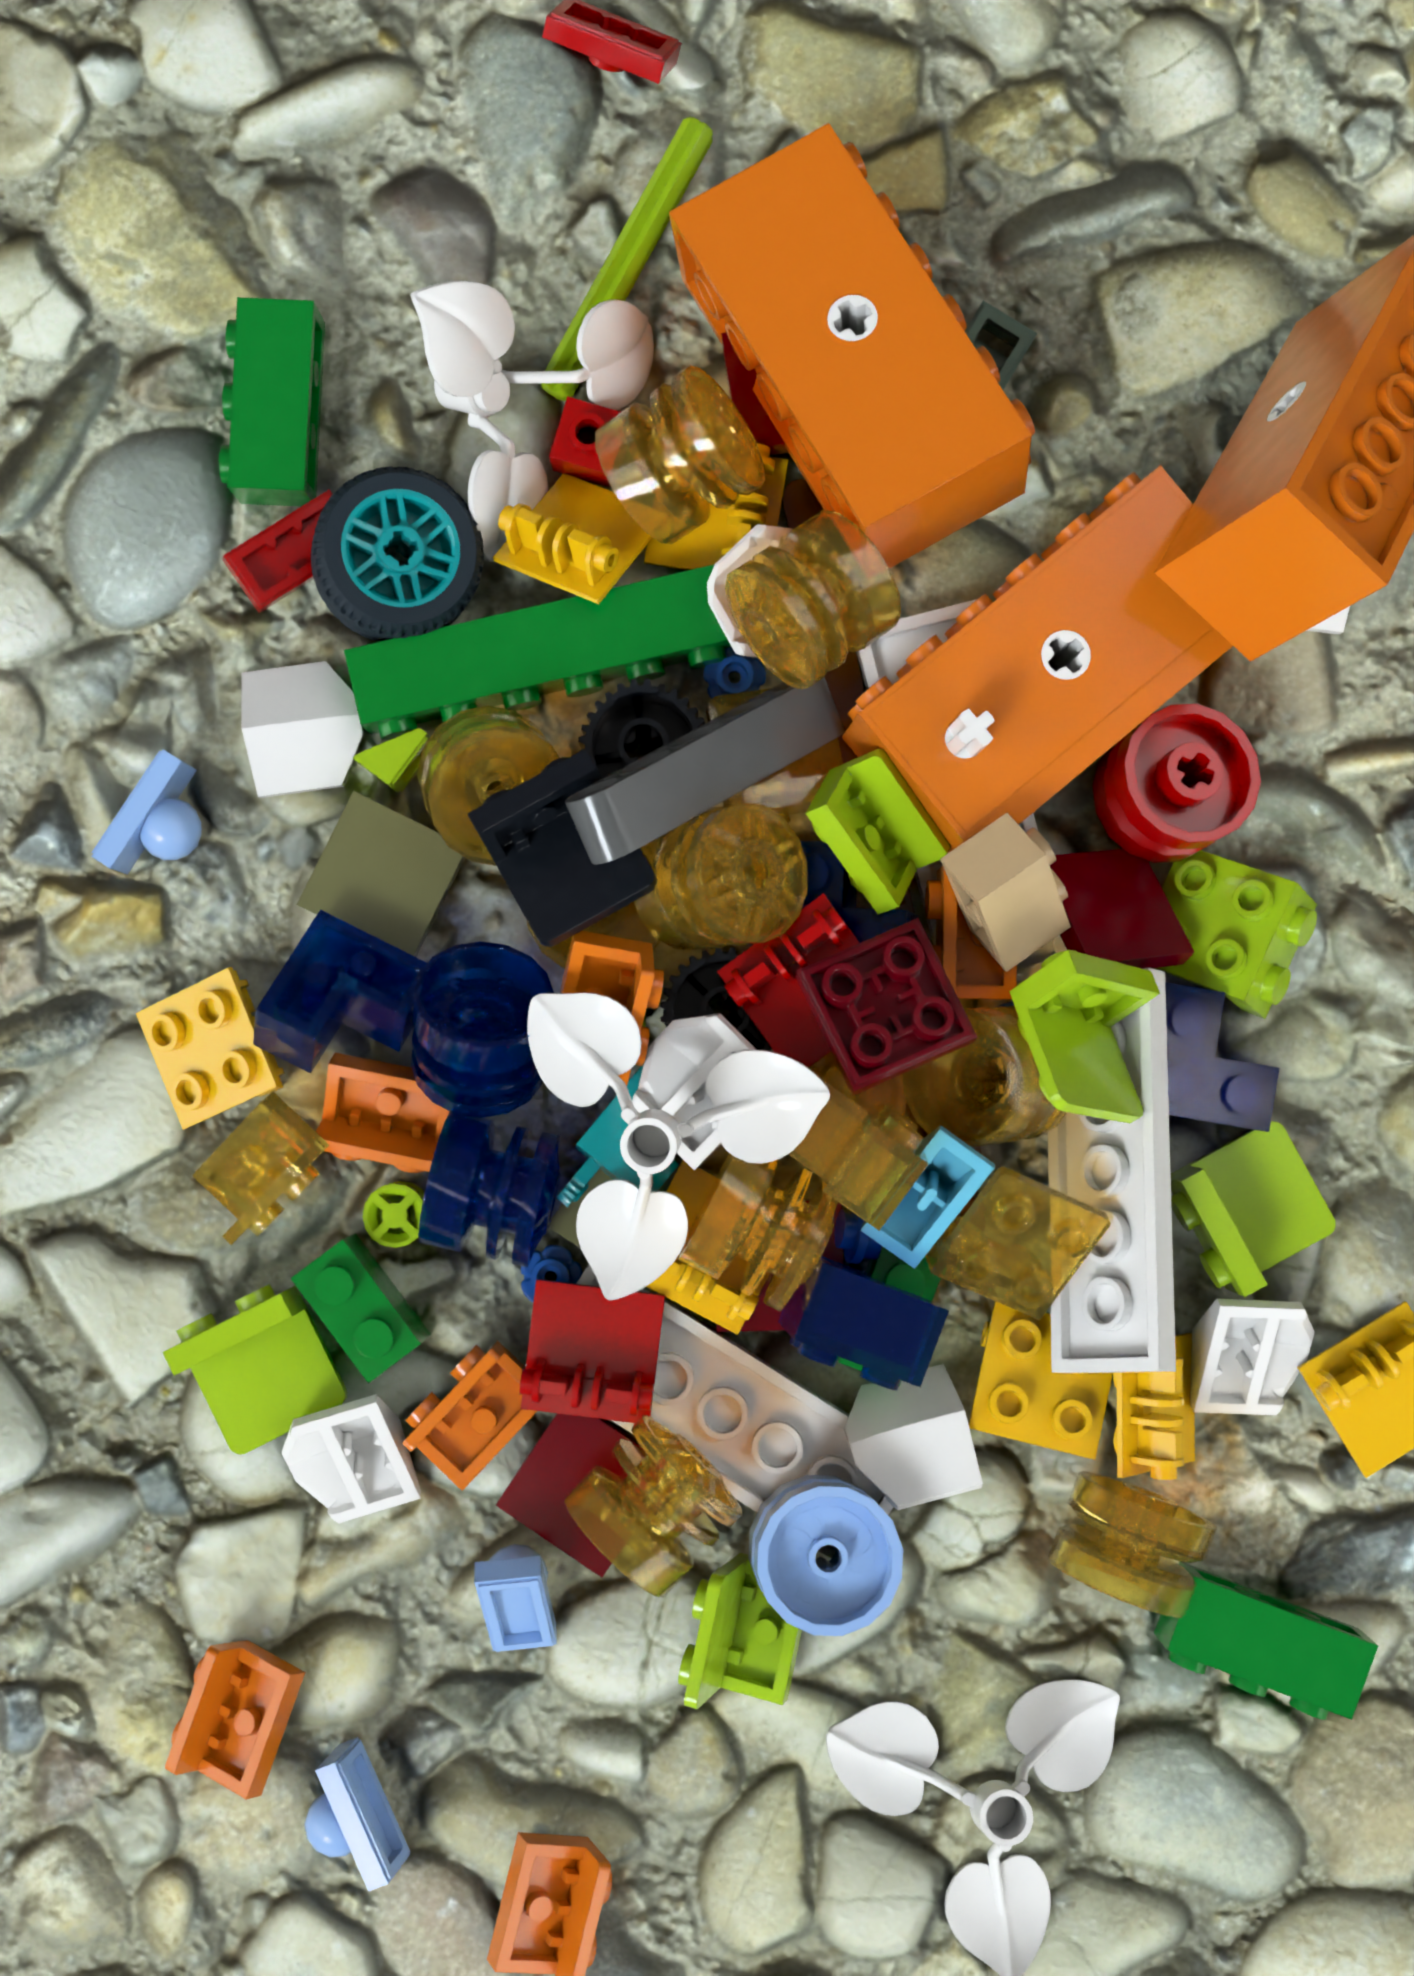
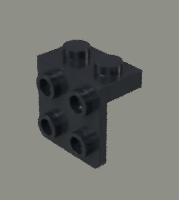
M586 748L571 757H562L552 761L540 774L513 789L494 793L485 800L482 806L467 813L535 936L543 946L547 947L559 944L652 892L657 884L655 873L640 848L607 863L598 865L591 863L565 803V800L574 793L602 779Z

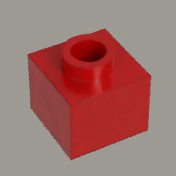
M567 396L549 455L552 470L613 488L630 431L629 415ZM583 428L601 433L599 439L592 444L581 443L577 439V435Z

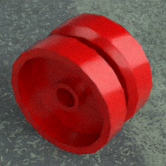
M1174 704L1151 714L1111 747L1100 759L1092 785L1095 811L1108 836L1129 854L1153 863L1177 862L1203 850L1217 840L1239 829L1255 808L1261 778L1258 757L1245 732L1224 713L1200 704Z

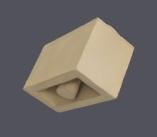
M1005 813L940 859L969 930L1005 972L1071 927L1062 901L1068 898V892L1062 881L1050 868V865L1056 861L1052 848L1038 830L1031 828L1025 832L1008 813Z

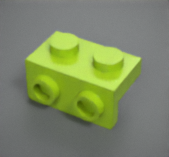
M876 749L829 770L805 813L812 822L816 835L820 840L828 844L848 872L852 885L857 891L864 894L878 915L899 907L917 869L939 861L950 850V844L883 749Z

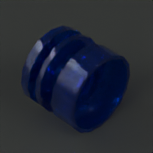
M483 941L454 945L433 956L418 973L414 991V1032L412 1036L411 1066L417 1086L434 1104L454 1114L484 1118L510 1113L532 1099L543 1084V1081L535 1067L529 1047L528 1037L530 1035L527 1033L528 1011L531 999L539 993H554L547 972L531 956L509 945Z
M454 1110L450 1111L437 1142L426 1184L419 1223V1243L461 1252L468 1244L475 1225L486 1227V1258L493 1260L499 1258L508 1232L515 1234L512 1264L529 1267L535 1249L544 1234H547L561 1178L558 1154L560 1135L542 1132L534 1158L525 1157L528 1127L517 1126L511 1135L505 1152L494 1149L495 1125L493 1119Z

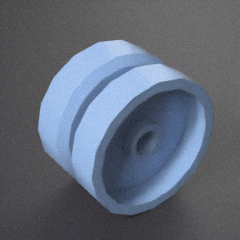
M805 1475L782 1484L760 1505L749 1531L748 1558L758 1586L767 1602L786 1623L812 1635L844 1636L869 1626L891 1605L902 1579L903 1547L893 1520L860 1487L837 1476ZM825 1545H831L836 1551L833 1558L829 1561L822 1557L815 1560L817 1551Z

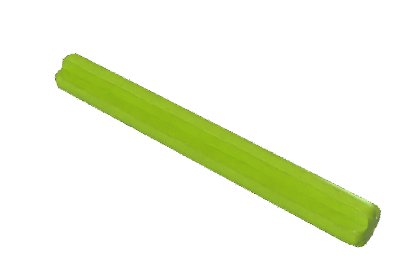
M691 116L682 120L545 371H574L583 368L577 355L576 346L579 328L585 315L591 308L603 301L613 299L625 301L670 220L669 211L678 206L713 142V130L706 123ZM541 383L542 389L549 395L565 402L567 396L573 397L580 384Z

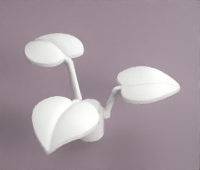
M458 280L436 283L411 293L412 302L421 323L425 355L435 380L434 389L439 403L445 408L469 413L468 425L481 429L499 445L501 452L495 450L482 452L472 467L468 483V507L473 521L478 523L476 525L477 531H481L485 561L493 562V556L507 541L505 531L501 530L498 526L499 515L503 508L507 505L514 507L519 503L530 506L533 510L548 492L547 476L540 460L535 455L529 453L515 454L514 442L488 420V417L501 411L506 406L510 396L509 384L581 383L586 381L588 400L592 404L619 410L631 403L641 392L648 379L654 352L653 333L648 322L649 318L631 303L616 299L606 300L591 308L585 315L579 328L576 346L577 355L583 368L574 371L502 370V364L498 358L504 355L511 346L515 334V324L511 308L499 291L485 284Z
M539 993L530 1002L527 1020L529 1047L535 1067L547 1088L566 1103L586 1107L599 1101L610 1085L617 1095L622 1110L621 1117L628 1124L621 1137L620 1150L627 1165L637 1171V1175L640 1178L639 1188L625 1179H612L599 1184L582 1201L576 1220V1231L580 1248L598 1280L603 1296L609 1301L633 1294L655 1281L673 1264L686 1242L688 1216L684 1203L679 1197L670 1192L651 1191L653 1184L652 1174L663 1171L672 1163L680 1148L682 1138L689 1137L694 1131L704 1125L718 1120L717 1134L719 1141L731 1155L748 1163L763 1164L773 1162L791 1153L804 1140L817 1116L830 1099L828 1086L803 1063L780 1053L753 1049L730 1054L721 1059L709 1071L705 1086L707 1095L715 1108L705 1110L682 1123H678L672 1115L659 1109H649L639 1113L633 1105L625 1082L618 1076L629 1071L636 1064L641 1053L640 1028L632 1013L619 1001L597 993Z
M1061 1679L1041 1683L1024 1692L1013 1704L1005 1723L1007 1739L1013 1747L1026 1755L1018 1763L1015 1782L1010 1785L1001 1780H990L981 1784L975 1792L969 1791L938 1772L928 1769L938 1754L937 1734L928 1718L917 1708L907 1703L884 1701L872 1704L832 1725L826 1734L829 1758L838 1778L852 1796L870 1810L890 1816L905 1815L913 1812L921 1803L924 1793V1781L939 1787L962 1801L965 1805L970 1806V1813L974 1823L994 1843L987 1853L988 1864L970 1862L962 1866L954 1874L946 1890L944 1902L945 1915L954 1936L964 1948L990 1966L1000 1976H1022L1043 1941L1051 1908V1893L1047 1878L1043 1870L1031 1857L1024 1854H1014L1000 1861V1855L1003 1851L1008 1852L1013 1845L1022 1842L1030 1833L1033 1825V1811L1028 1800L1024 1797L1030 1791V1785L1027 1783L1029 1771L1033 1767L1036 1776L1045 1786L1061 1792L1080 1791L1089 1787L1100 1777L1112 1753L1115 1719L1120 1702L1119 1694L1106 1686L1080 1679Z

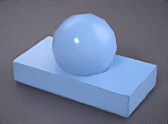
M159 750L91 852L93 853L91 857L109 869L128 875L144 849L152 856L162 860H178L189 855L198 846L202 834V826L197 811L189 803L178 798L197 770L166 750Z
M509 1545L500 1548L489 1561L475 1562L474 1583L492 1649L496 1652L548 1647L557 1644L556 1621L547 1586L548 1571L546 1563L540 1554L528 1545Z
M356 1737L339 1744L315 1770L325 1793L313 1801L308 1809L304 1826L307 1839L317 1852L330 1858L342 1857L352 1853L368 1891L389 1884L409 1857L410 1849L363 1743Z

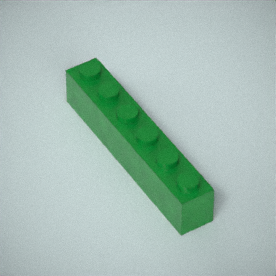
M714 565L614 587L599 605L575 596L441 627L423 635L393 638L346 649L344 654L360 724L371 735L380 733L381 740H391L417 729V724L442 719L444 726L460 725L479 719V710L503 704L507 712L520 711L540 705L542 703L540 695L565 690L567 697H581L603 690L602 681L627 676L629 683L633 679H636L637 683H641L645 679L654 680L666 674L664 667L689 661L691 669L705 668L706 665L719 663L727 658L725 648L731 647L708 604L707 581Z

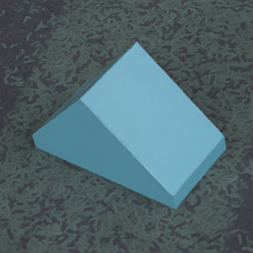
M940 1125L903 1156L863 1222L861 1231L915 1269L995 1169V1164Z

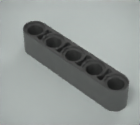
M822 670L810 671L774 686L568 797L565 803L591 863L594 865L607 863L621 858L836 739L846 730Z

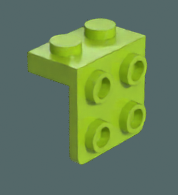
M1202 850L1181 861L1173 862L1162 889L1194 953L1183 965L1153 969L1164 971L1169 975L1225 995L1242 1011L1266 1019L1272 1004H1279L1287 992L1291 978V972L1288 968L1298 946H1305L1314 932L1317 922V913L1314 910L1317 904L1297 882Z
M1069 949L1049 956L1041 964L1040 970L1009 991L1018 1014L1017 1025L1019 1031L1029 1044L1040 1074L1039 1085L1042 1093L1059 1111L1129 1124L1143 1116V1108L1111 1027L1160 994L1152 972Z
M1264 1122L1171 1173L1172 1210L1186 1231L1194 1230L1205 1251L1199 1254L1201 1263L1212 1282L1219 1289L1225 1287V1289L1243 1297L1256 1292L1268 1285L1261 1272L1329 1236L1335 1230L1336 1222L1287 1131L1279 1122Z
M268 1284L234 1301L239 1314L217 1324L213 1314L210 1313L176 1330L181 1343L162 1352L173 1376L189 1368L191 1369L230 1450L235 1454H246L289 1432L293 1419L342 1405L347 1398L345 1384L296 1285L275 1295L271 1285Z
M739 1553L726 1564L718 1567L712 1573L709 1580L703 1578L699 1583L692 1608V1617L700 1620L696 1644H689L687 1646L678 1676V1683L687 1686L684 1706L699 1709L720 1688L783 1705L788 1700L802 1630L786 1623L767 1602L756 1581L748 1554Z

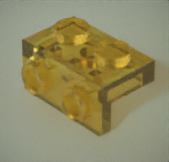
M274 1091L259 1103L192 1175L238 1219L222 1236L230 1245L247 1229L258 1237L285 1209L276 1199L284 1193L293 1202L320 1174L311 1163L329 1146Z

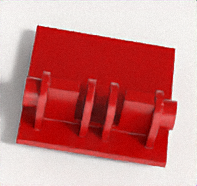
M823 893L717 972L726 983L724 987L739 1007H743L773 1051L791 1057L810 1068L829 1054L831 1050L795 977L796 971L860 942Z
M536 1279L526 1368H523L520 1380L521 1409L650 1425L665 1295L635 1292L626 1297L609 1301L603 1296L601 1288L597 1286Z

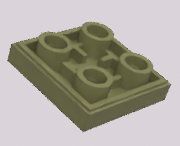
M353 791L296 905L414 962L470 849Z

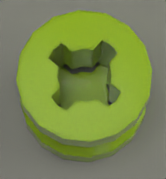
M397 1181L383 1185L370 1194L364 1204L362 1218L365 1230L374 1241L382 1246L398 1248L409 1245L426 1233L432 1223L433 1207L430 1197L423 1188L413 1182ZM408 1209H409V1211H410V1218H409V1219L413 1222V1224L408 1220V1216H409Z

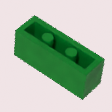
M237 297L236 320L229 319L227 321L225 334L226 350L229 359H234L233 382H225L222 393L224 418L226 421H231L230 443L229 445L223 444L220 448L219 473L222 483L227 484V488L241 504L301 507L316 498L325 321L313 300Z
M1181 1561L1178 1564L1154 1630L1155 1636L1166 1650L1170 1651L1168 1659L1173 1663L1200 1674H1205L1207 1666L1229 1673L1228 1681L1231 1684L1257 1696L1265 1697L1268 1689L1290 1696L1289 1704L1292 1707L1321 1720H1326L1329 1712L1352 1720L1378 1649V1645L1359 1628Z

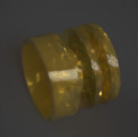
M692 365L677 373L671 380V385L662 383L650 394V408L644 404L633 403L602 424L595 432V448L601 467L614 493L638 525L660 543L673 544L706 523L711 515L710 503L716 508L728 509L736 503L739 494L750 495L762 487L766 480L761 454L744 418L720 385L701 368Z
M825 509L812 515L780 538L778 548L769 546L754 555L752 560L727 574L725 583L728 607L738 630L752 652L776 677L785 684L800 690L813 686L825 677L826 672L844 664L848 651L854 653L865 649L897 626L901 615L898 588L890 568L875 544L852 521L838 512Z
M737 803L727 807H718L701 813L640 848L655 873L656 884L652 892L637 899L634 903L640 919L653 936L676 950L701 951L723 948L728 945L741 946L765 943L786 932L800 915L808 891L807 861L799 837L784 817L765 805Z
M1015 1006L965 1008L964 1011L977 1035L975 1042L902 1074L905 1099L916 1122L928 1134L941 1125L971 1147L1038 1138L1057 1127L1067 1114V1112L1057 1110L1041 1091L1039 1085L1040 1074L1029 1044L1019 1031L1017 1025L1018 1014Z
M729 1153L688 1232L678 1260L718 1279L730 1266L734 1258L738 1256L747 1261L741 1279L740 1291L751 1296L766 1272H769L773 1275L763 1302L781 1311L793 1293L809 1279L826 1248L833 1231L835 1209L840 1199L842 1187L824 1180L810 1202L806 1203L803 1201V1198L809 1186L812 1172L801 1167L782 1191L772 1185L779 1159L763 1164L748 1163Z
M643 1414L631 1429L643 1450L630 1441L621 1438L613 1447V1452L627 1476L623 1479L605 1467L595 1465L566 1495L564 1503L583 1533L611 1563L640 1588L655 1597L664 1598L694 1566V1558L680 1536L685 1532L704 1545L713 1546L719 1540V1532L708 1515L723 1525L731 1527L743 1514L741 1506L726 1487L723 1477L715 1466L686 1438L668 1430L652 1417Z

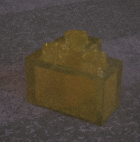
M812 1065L809 1069L817 1074L828 1086L830 1099L817 1116L804 1140L789 1155L821 1177L823 1192L880 1231L929 1164L921 1145L923 1137L916 1132L919 1127L910 1118L889 1104H886L880 1112L860 1098L861 1093L852 1096L838 1067L831 1065L825 1073L817 1066Z

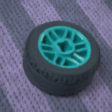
M400 466L381 467L363 472L348 480L337 489L325 504L318 518L311 546V568L317 590L328 609L341 623L361 636L372 640L385 641L393 638H408L427 634L441 627L450 626L471 601L482 576L484 545L481 531H477L476 528L478 523L473 521L468 504L459 493H456L450 485L441 479H437L432 474ZM389 547H395L396 552L400 553L403 557H409L406 565L399 566L398 560L394 559L391 555H386Z

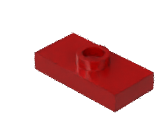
M563 0L546 16L542 35L544 39L589 56V61L602 70L609 72H622L625 70L657 84H660L677 64L682 45L676 38L581 0Z
M330 489L223 555V562L258 613H261L314 579L311 568L312 540L318 518L325 504L333 495Z

